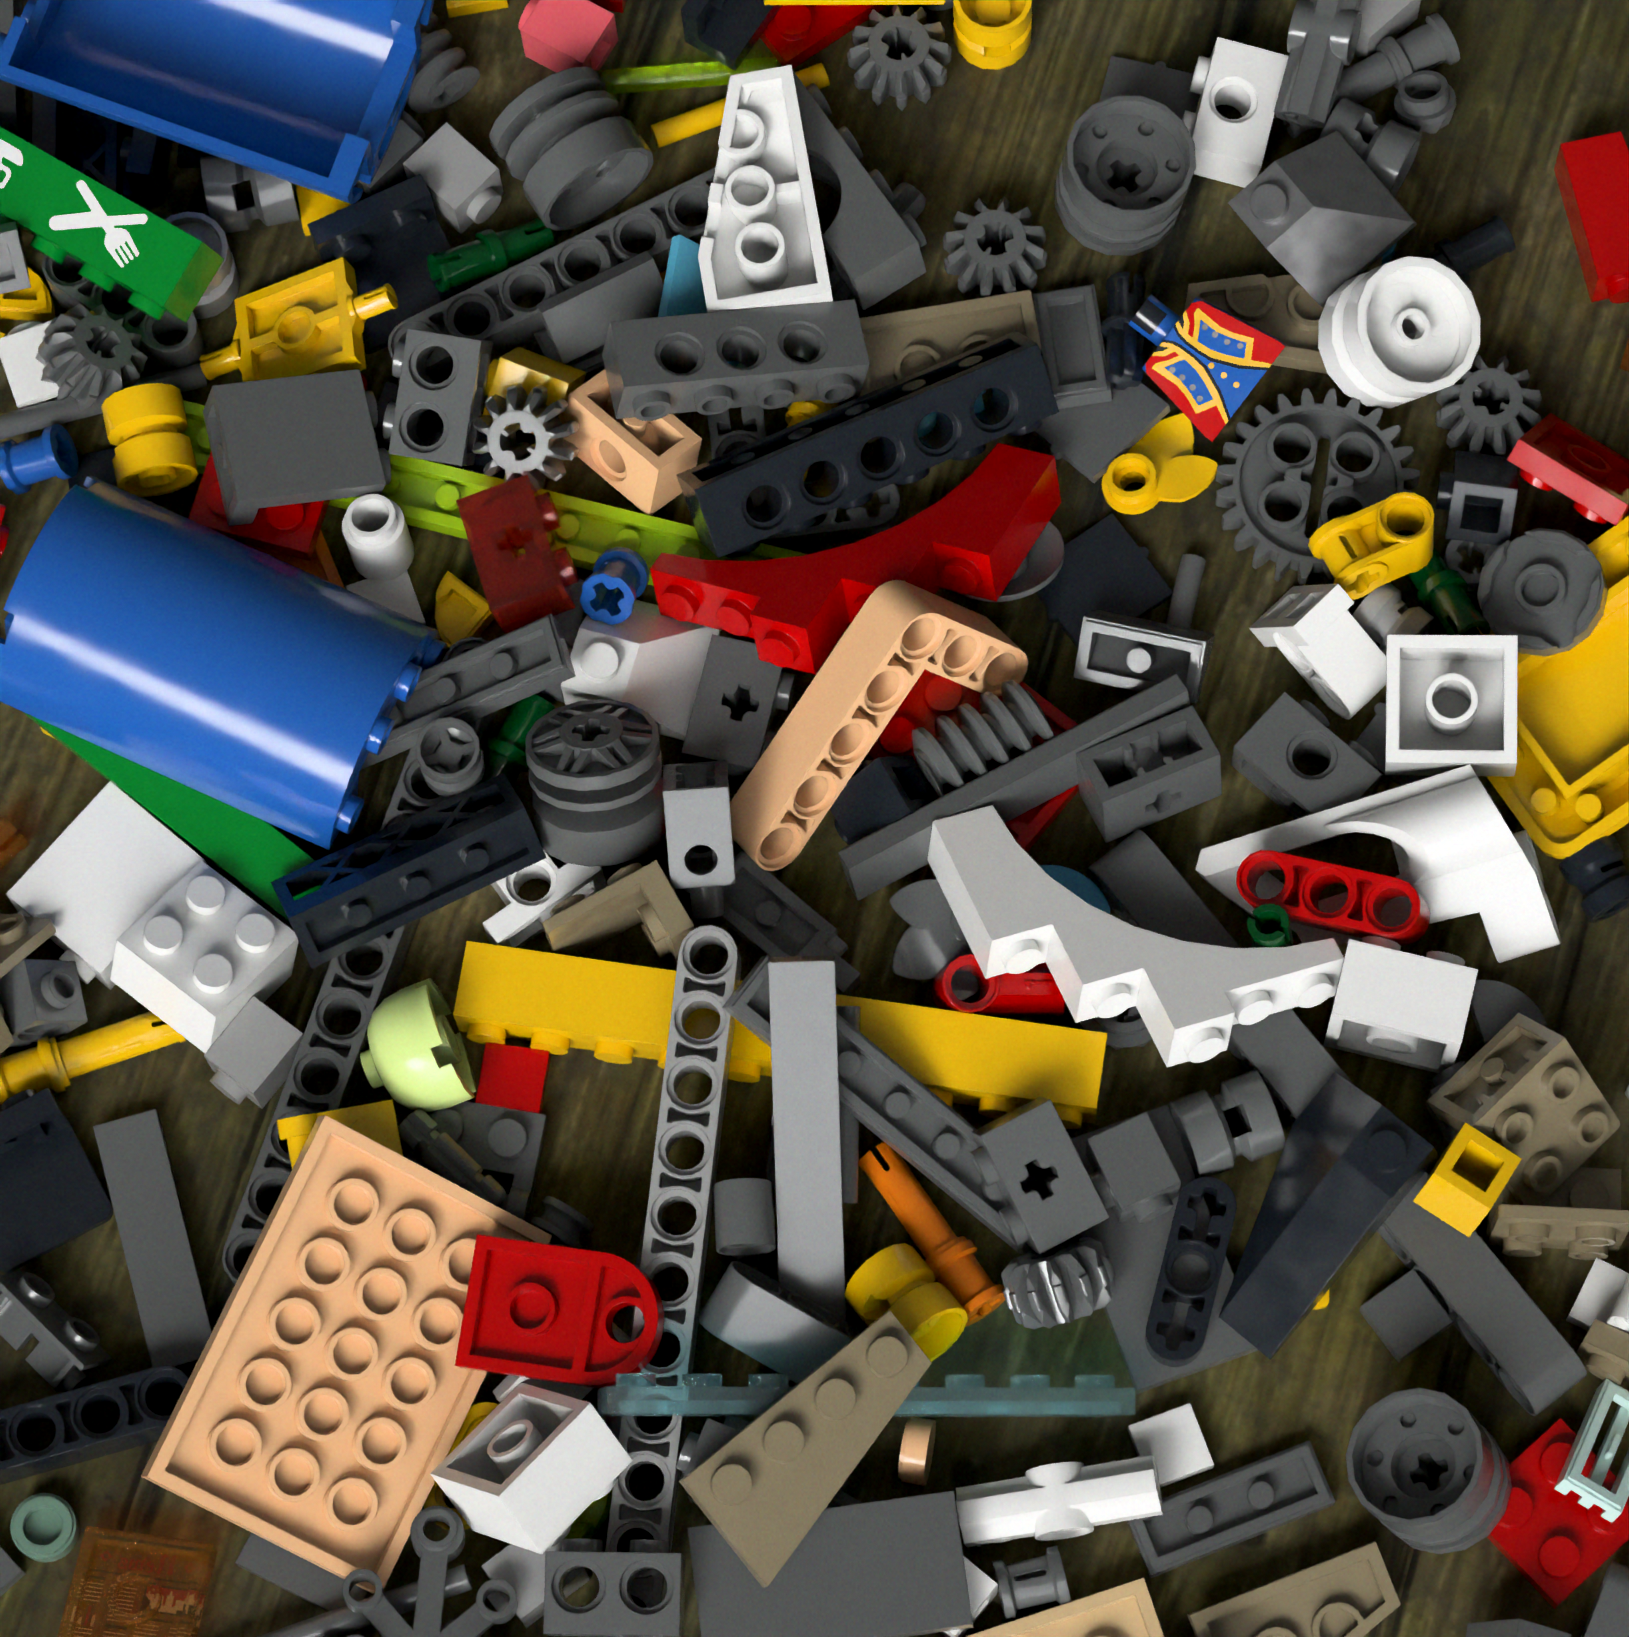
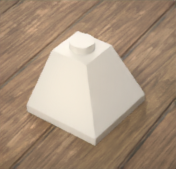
M639 600L634 601L633 612L622 623L608 625L602 621H595L587 615L579 627L570 655L576 676L561 683L565 705L578 701L600 699L627 702L647 711L658 724L660 735L684 741L712 634L720 636L722 630L687 621H678L672 617L660 615L658 605Z

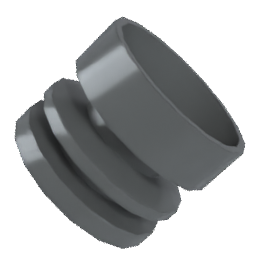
M588 66L572 67L557 72L526 89L509 103L498 116L489 134L491 146L499 158L506 161L507 170L511 176L524 181L525 197L546 227L554 231L577 228L596 220L616 208L632 195L647 178L654 163L652 151L630 120L622 116L618 117L620 114L618 101L614 95L607 92L606 84L599 73Z
M1114 96L1093 104L1076 120L1067 141L1062 163L1054 183L1055 209L1065 229L1084 247L1105 255L1133 256L1155 247L1172 231L1196 169L1195 143L1184 121L1166 105L1143 96ZM1126 186H1128V187L1131 189V192H1130V193H1129V191L1125 188Z
M614 700L578 701L553 709L533 724L526 735V759L529 766V783L533 789L532 806L536 835L547 854L565 863L587 867L617 865L641 857L660 843L666 833L663 778L661 777L662 755L658 724L647 711L630 703Z
M1423 1388L1393 1392L1370 1406L1353 1428L1346 1452L1348 1481L1360 1503L1373 1516L1379 1519L1388 1530L1413 1549L1435 1554L1466 1550L1489 1536L1504 1516L1512 1490L1509 1461L1496 1439L1487 1429L1480 1425L1479 1421L1467 1408L1446 1393ZM1444 1470L1445 1472L1439 1476L1441 1487L1432 1490L1431 1487L1436 1484L1435 1473Z

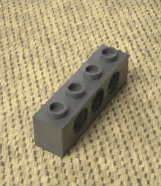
M855 299L611 321L602 353L615 418L636 417L642 421H653L663 418L668 414L686 412L715 415L725 412L729 408L749 406L777 409L791 402L820 400L824 403H839L851 397L860 396L870 366ZM789 356H799L807 362H798ZM728 361L742 363L746 368L732 366ZM666 367H676L683 370L685 373H674L669 371Z

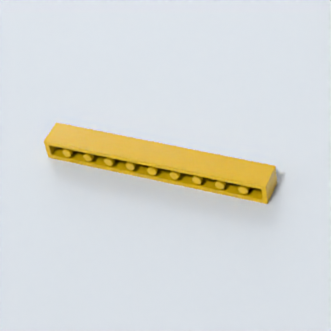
M466 941L453 1016L459 1031L467 1032V1038L476 1043L505 1044V1039L510 1038L530 1041L531 1048L550 1051V1054L554 1055L568 1054L569 1047L592 1050L594 1051L595 1058L615 1064H630L633 1057L658 1060V1067L664 1069L676 971ZM836 994V1006L861 1007L860 1033L951 1108L953 1103L979 1107L978 1113L980 1115L998 1119L1038 1097L1051 1099L1065 1129H1079L1082 1122L1093 1124L1096 1122L1108 1033ZM698 1009L687 1018L685 1032L695 1039H707L718 1030L720 1015L711 1009ZM735 1019L728 1079L755 1083L760 1081V1075L772 1077L771 1048Z

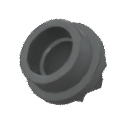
M1429 70L1418 71L1406 76L1400 82L1399 92L1394 99L1396 115L1405 126L1413 128L1419 133L1436 134L1438 130L1449 124L1456 107V95L1442 74Z

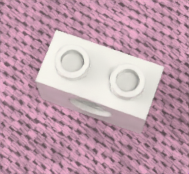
M1217 37L1210 58L1198 57L1189 90L1190 92L1200 94L1196 113L1185 110L1182 118L1195 143V175L1243 188L1258 176L1275 114V105L1289 58L1288 55ZM1218 105L1233 106L1241 113L1242 118H1225L1218 113L1215 107Z

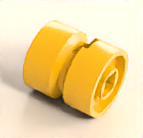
M953 0L954 41L958 52L968 63L982 69L999 70L1013 65L1025 55L1031 44L1032 0Z
M163 383L141 384L115 392L104 400L101 408L107 437L110 444L117 446L114 449L115 456L112 460L117 487L139 497H151L175 492L195 481L198 476V470L190 437L183 434L188 427V422L179 388Z
M906 1243L889 1246L867 1259L855 1271L846 1287L845 1297L847 1302L866 1326H869L884 1312L890 1310L931 1362L945 1353L958 1340L968 1320L966 1310L945 1285L934 1282L935 1276L932 1269L917 1251Z

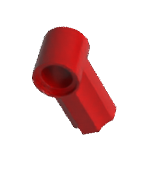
M969 954L959 956L943 967L933 981L932 994L934 1002L939 1009L978 1015L1064 1014L1065 1000L1046 962L1038 964L1024 973H1005L985 979L975 956ZM956 971L969 972L978 980L980 996L975 1003L963 1002L953 993L951 980Z

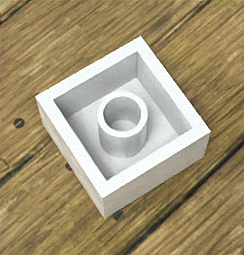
M1387 635L1385 775L1434 776L1470 764L1477 776H1515L1517 766L1518 635Z
M201 860L116 940L110 980L198 1049L206 1053L252 996H255L264 1003L292 976L299 941L292 929Z
M1365 936L1362 938V942L1349 939L1323 1046L1440 1073L1454 1065L1462 1043L1478 969L1464 966V959L1446 952L1430 951L1427 952L1426 957L1400 951L1401 946L1398 943L1382 937Z
M521 1382L430 1474L472 1531L543 1554L548 1548L557 1545L568 1535L571 1530V1524L592 1502L601 1499L612 1490L616 1483V1477L633 1460L590 1402Z

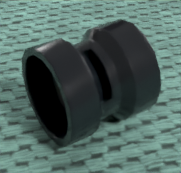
M1614 835L1604 836L1591 842L1580 851L1566 857L1558 866L1566 882L1577 886L1583 897L1580 906L1590 923L1608 919L1629 907V872L1622 862L1624 851Z

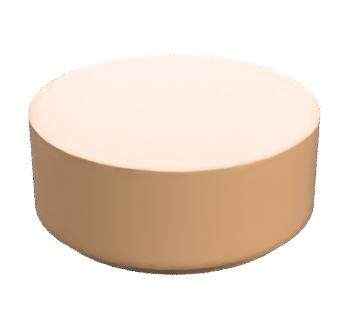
M913 1416L907 1420L902 1438L898 1477L901 1479V1482L926 1485L934 1450L935 1420Z

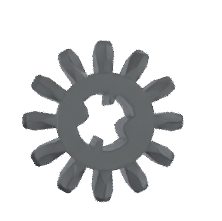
M894 5L891 10V16L888 18L872 9L868 15L869 27H855L852 32V42L855 47L850 48L847 52L848 66L856 71L854 74L855 86L859 91L872 89V101L875 102L877 107L889 96L895 97L896 105L901 111L907 106L908 96L914 95L918 100L926 104L931 98L930 86L943 87L947 81V70L944 66L948 65L952 60L951 46L943 42L945 39L944 27L941 25V22L927 24V12L924 11L922 6L910 17L904 16V10L901 5ZM898 53H901V60H898Z
M1004 196L998 202L997 210H989L987 204L978 198L974 203V216L957 211V214L953 217V227L956 231L946 232L943 237V249L949 253L944 259V268L948 275H960L958 278V289L962 292V295L976 287H980V298L993 296V291H1001L1002 294L1016 292V284L1030 290L1037 284V274L1034 270L1043 269L1047 264V252L1041 248L1046 241V233L1042 226H1030L1032 223V212L1028 206L1011 214L1010 201ZM989 246H999V253L1001 255H991V248Z
M78 303L74 308H70L65 315L60 314L58 318H54L44 331L45 336L38 347V353L35 358L45 365L42 370L41 381L58 385L57 400L71 396L75 398L80 412L90 408L93 404L102 411L101 406L110 395L127 387L139 385L137 381L141 377L140 374L145 368V362L148 357L137 350L140 347L142 335L128 333L124 329L126 315L113 320L108 317L103 304L89 312Z
M1478 354L1471 366V372L1467 371L1454 385L1437 391L1436 401L1442 408L1436 412L1435 423L1438 428L1451 429L1446 439L1449 449L1458 447L1466 442L1469 444L1468 452L1481 453V449H1488L1490 455L1505 457L1506 446L1513 449L1518 439L1541 421V417L1534 410L1540 406L1542 396L1540 390L1526 388L1530 380L1528 369L1510 375L1507 373L1509 360L1506 356L1499 358L1495 368H1488L1486 361ZM1488 403L1490 411L1498 412V414L1489 415L1486 406H1478V404Z
M519 383L509 386L506 392V399L498 394H494L485 401L490 415H480L474 419L473 426L479 432L487 435V438L474 443L472 451L476 454L490 453L493 460L487 463L484 468V474L487 476H492L505 469L504 484L507 489L513 490L517 488L524 479L531 491L540 490L545 486L546 476L557 481L566 475L562 460H572L578 455L579 449L573 443L564 440V437L579 431V424L577 421L561 422L559 415L567 409L568 401L561 398L547 406L548 393L545 386L538 385L534 387L529 395H527L525 389ZM522 429L524 433L533 432L536 443L530 446L528 442H518L516 431Z
M1085 1236L1074 1240L1069 1238L1041 1254L1033 1250H1027L1025 1255L1013 1258L1001 1273L1005 1287L1002 1291L1008 1309H1012L1016 1323L1022 1324L1025 1328L1037 1329L1043 1326L1050 1329L1057 1324L1071 1323L1080 1317L1091 1316L1094 1310L1106 1307L1117 1292L1113 1279L1115 1272L1110 1257L1105 1255L1101 1242Z

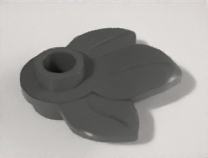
M937 879L921 880L908 884L891 896L889 899L890 905L910 925L900 937L893 954L892 971L896 975L916 980L935 978L943 967L959 956L973 954ZM956 971L953 974L951 987L958 999L964 1000L980 990L978 980L971 973Z

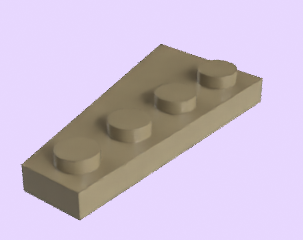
M890 1310L884 1312L679 1480L763 1588L770 1585L932 1364Z

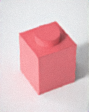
M530 0L520 17L518 25L525 57L556 73L572 67L585 66L599 72L618 42L615 15L588 0Z

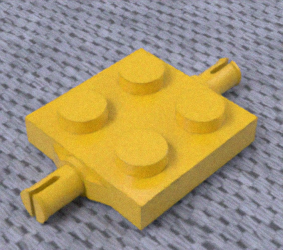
M344 257L333 260L234 299L237 325L233 341L230 346L201 355L199 358L201 361L200 367L208 380H213L218 376L239 369L242 373L243 382L354 369L362 371L366 369L362 335L364 323L368 318L391 309H397L398 303L396 301L398 300L392 286L386 283L379 288L358 295L355 269Z

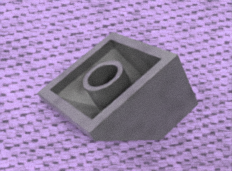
M1338 131L1275 160L1228 202L1264 247L1321 307L1325 306L1328 297L1345 281L1360 275L1417 225Z

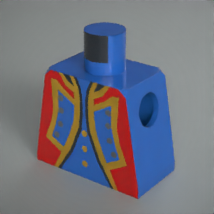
M1150 295L1128 324L1158 347L1142 369L1197 429L1212 442L1286 346L1279 338L1199 297L1193 300L1180 317L1153 295Z

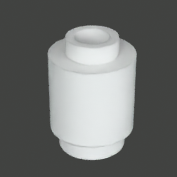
M379 494L363 495L349 505L342 521V532L356 570L365 578L376 581L392 580L403 574L413 561L414 545L400 507L392 500Z

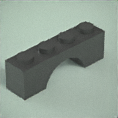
M793 71L811 178L830 185L841 195L838 213L822 237L833 269L861 308L866 310L927 272L920 248L926 245L927 242L911 214L907 212L899 216L890 204L895 201V198L882 174L877 169L868 173L859 160L863 158V153L846 126H842L836 130L828 117L832 115V111L820 89L814 83L805 87Z

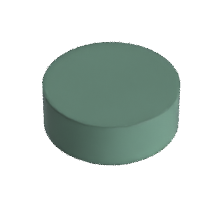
M40 1493L28 1497L19 1504L13 1513L10 1531L13 1542L28 1558L38 1562H54L72 1551L79 1538L80 1523L75 1510L64 1499L54 1494Z

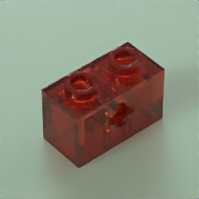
M524 475L456 500L489 609L504 633L516 630L550 614L555 616L576 608L569 586L578 583L579 578L567 547L557 549L552 531L561 528L562 525L549 492L539 495L529 476ZM524 548L526 554L520 556L519 549Z

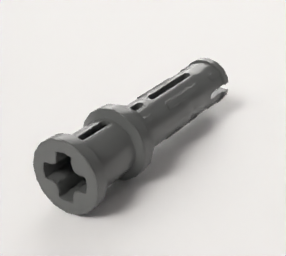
M1433 12L1426 16L1424 25L1397 39L1391 36L1385 37L1376 46L1375 54L1344 69L1331 114L1339 101L1344 97L1359 104L1391 86L1398 89L1400 82L1414 72L1430 70L1444 62L1448 65L1459 62V48L1445 20L1438 13ZM1281 119L1283 125L1290 123L1288 121ZM1291 123L1287 128V132L1294 139L1299 137L1301 133L1309 130V128L1292 125Z

